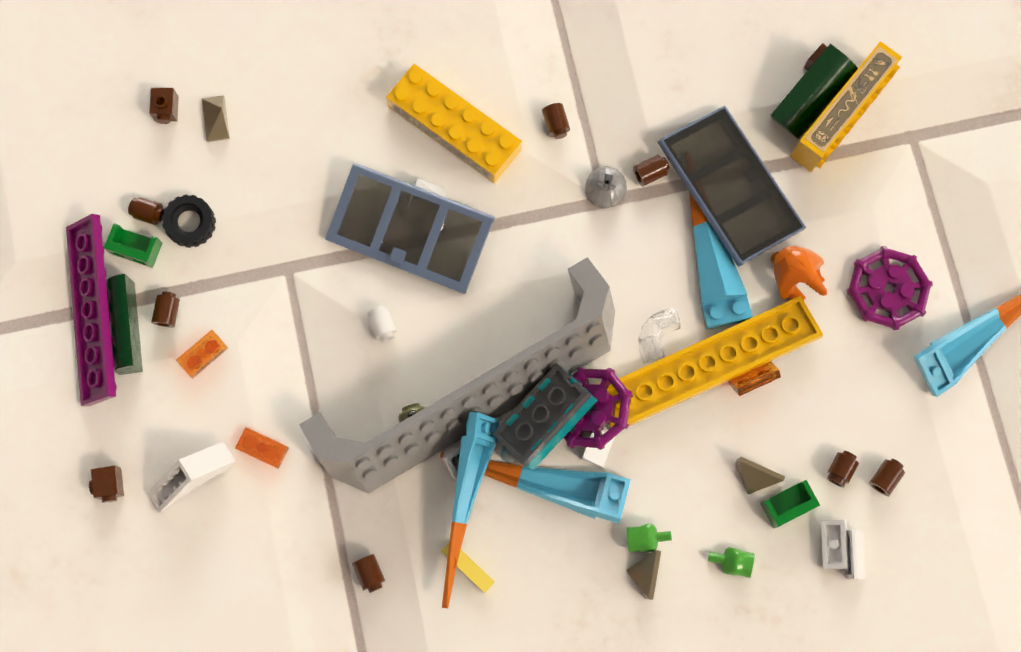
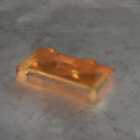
M211 330L178 357L176 361L193 379L224 353L228 347Z
M770 361L728 382L738 396H741L780 378L781 375L780 370Z
M245 427L235 449L279 469L289 447Z

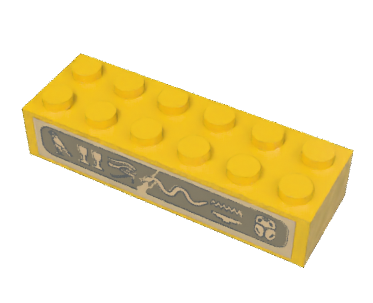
M880 41L802 137L790 157L810 172L816 166L820 169L884 87L894 77L900 68L897 64L902 56Z
M416 64L409 68L386 96L390 109L494 184L522 150V140Z

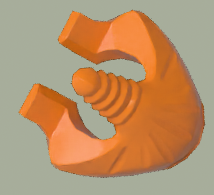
M797 245L785 247L781 251L772 254L771 262L774 266V275L781 299L785 300L788 298L792 300L801 296L804 300L806 297L796 287L800 282L806 283L819 295H827V289L822 284L825 279L820 273V267L824 264V261L818 254Z

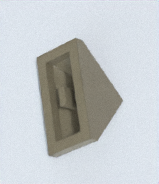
M224 95L203 98L202 106L207 142L230 139Z
M740 457L736 460L735 464L747 494L775 485L785 479V476L746 458Z
M659 550L650 553L626 570L643 596L649 600L654 598L661 551Z

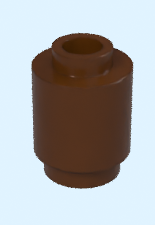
M142 197L131 200L128 214L134 219L152 225H157L162 221L164 209L161 203Z
M845 450L843 453L837 452L827 471L829 474L827 480L844 488L846 483L849 484L859 465V462L856 461L857 456Z

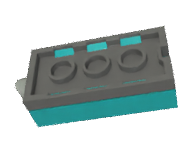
M556 363L492 433L503 444L500 457L511 465L522 464L534 470L598 400L581 386L567 370Z

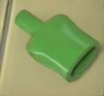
M653 524L627 527L629 552H654L657 549L658 542L672 541L671 531L657 532Z
M728 547L724 554L709 552L708 561L722 564V572L725 574L750 578L755 554Z

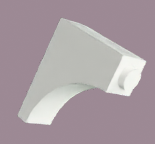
M224 442L218 443L179 459L147 494L158 512H163L191 490L224 473L235 460Z

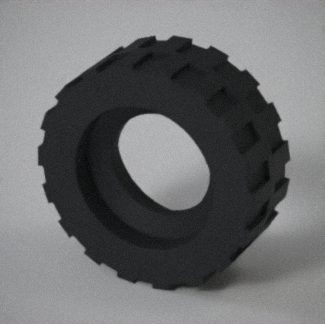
M186 194L181 197L178 196L173 201H170L163 211L162 226L165 233L179 246H186V248L198 247L200 244L206 243L212 237L213 231H215L216 218L214 217V212L207 202L202 198L196 197V195L188 196ZM194 211L199 215L200 224L197 229L185 232L179 228L178 218L183 212Z

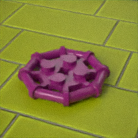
M881 246L874 253L862 259H856L853 263L855 267L849 289H847V295L851 296L863 316L862 320L892 328V330H899L901 326L918 317H924L933 282L926 276L917 261L916 255L905 254L888 249L887 246ZM889 258L905 264L902 268L899 265H890ZM880 260L881 267L873 271L868 267V265ZM910 267L919 282L913 283L907 273ZM862 274L867 276L865 287H859ZM885 283L894 286L893 294L890 291L885 292ZM914 290H920L917 304L911 301ZM862 294L866 295L872 305L870 308H868L863 300ZM905 306L910 310L898 317L897 310ZM877 309L886 310L885 312L889 313V317L876 314L875 311Z
M579 367L572 376L578 382L580 381L582 386L598 400L594 404L597 408L592 410L591 414L587 412L575 425L576 429L574 432L571 433L569 431L564 439L570 448L589 447L602 450L622 430L628 428L627 422L630 399L633 397L632 391L624 386L612 368L585 369ZM588 378H599L602 380L600 385L589 384ZM610 384L618 392L617 395L611 396L607 390ZM620 403L619 417L617 418L615 417L616 404ZM613 422L615 425L602 435L603 427ZM583 432L594 433V438H583L582 434Z

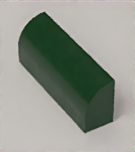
M830 43L770 115L771 118L799 140L848 82L858 67Z
M126 274L115 275L107 279L115 373L125 375L143 372L135 282Z

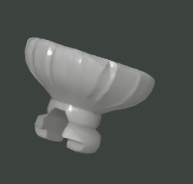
M608 166L596 168L591 172L585 183L588 199L594 205L602 208L614 207L621 203L627 192L624 175L618 169Z

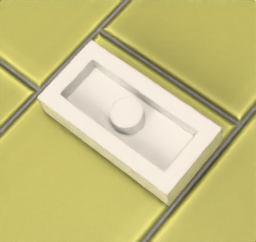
M821 520L823 569H849L847 520Z

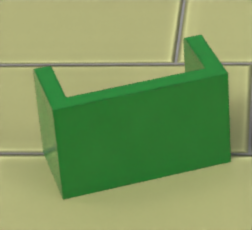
M114 223L104 249L112 255L153 268L163 243L158 237L152 236V238L136 234L124 230L120 225Z
M807 480L760 503L773 528L780 527L820 506Z

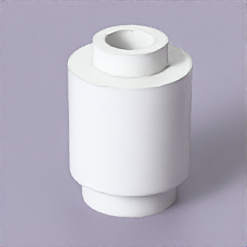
M385 306L376 307L367 313L369 316L367 320L376 340L386 342L395 337L394 334L397 332L389 310H386Z

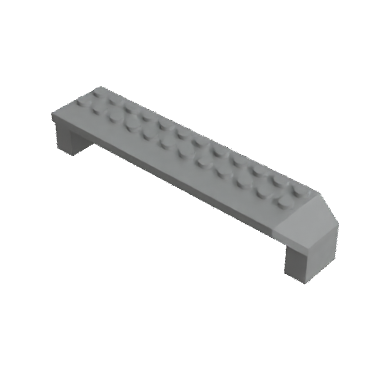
M587 257L568 268L574 294L581 302L576 320L370 441L364 443L337 438L321 412L299 424L316 457L330 477L370 493L462 439V436H466V421L469 417V412H478L497 418L516 407L556 363L572 374L577 371V368L583 367L611 350L615 317L614 303L610 286Z

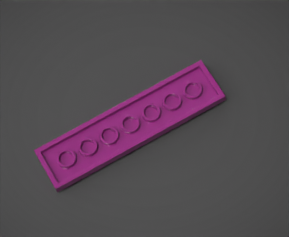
M90 214L66 227L81 406H92L116 397L117 389L114 377L115 363L112 354L102 225L100 215Z

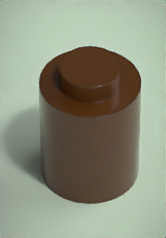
M553 103L544 107L542 114L549 136L555 139L566 137L571 129L563 104Z
M656 155L633 166L636 179L642 187L668 175L667 170L670 169L666 158H661L660 155Z
M163 291L162 295L156 296L152 324L162 327H175L180 299L176 298L175 293Z
M885 459L870 480V486L879 493L889 497L905 475L903 464L895 459Z
M374 554L352 563L363 591L368 589L369 593L383 588L381 583L385 581V578Z

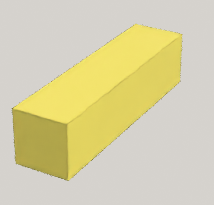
M449 543L441 550L447 558ZM460 549L457 567L486 593L495 581Z

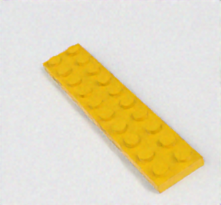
M798 296L619 378L624 386L632 391L633 395L630 399L627 424L631 426L822 338L823 333L802 297ZM610 384L607 390L611 396L617 395L618 392ZM620 403L616 404L615 417L617 418L619 417ZM612 422L608 425L611 428L615 424Z

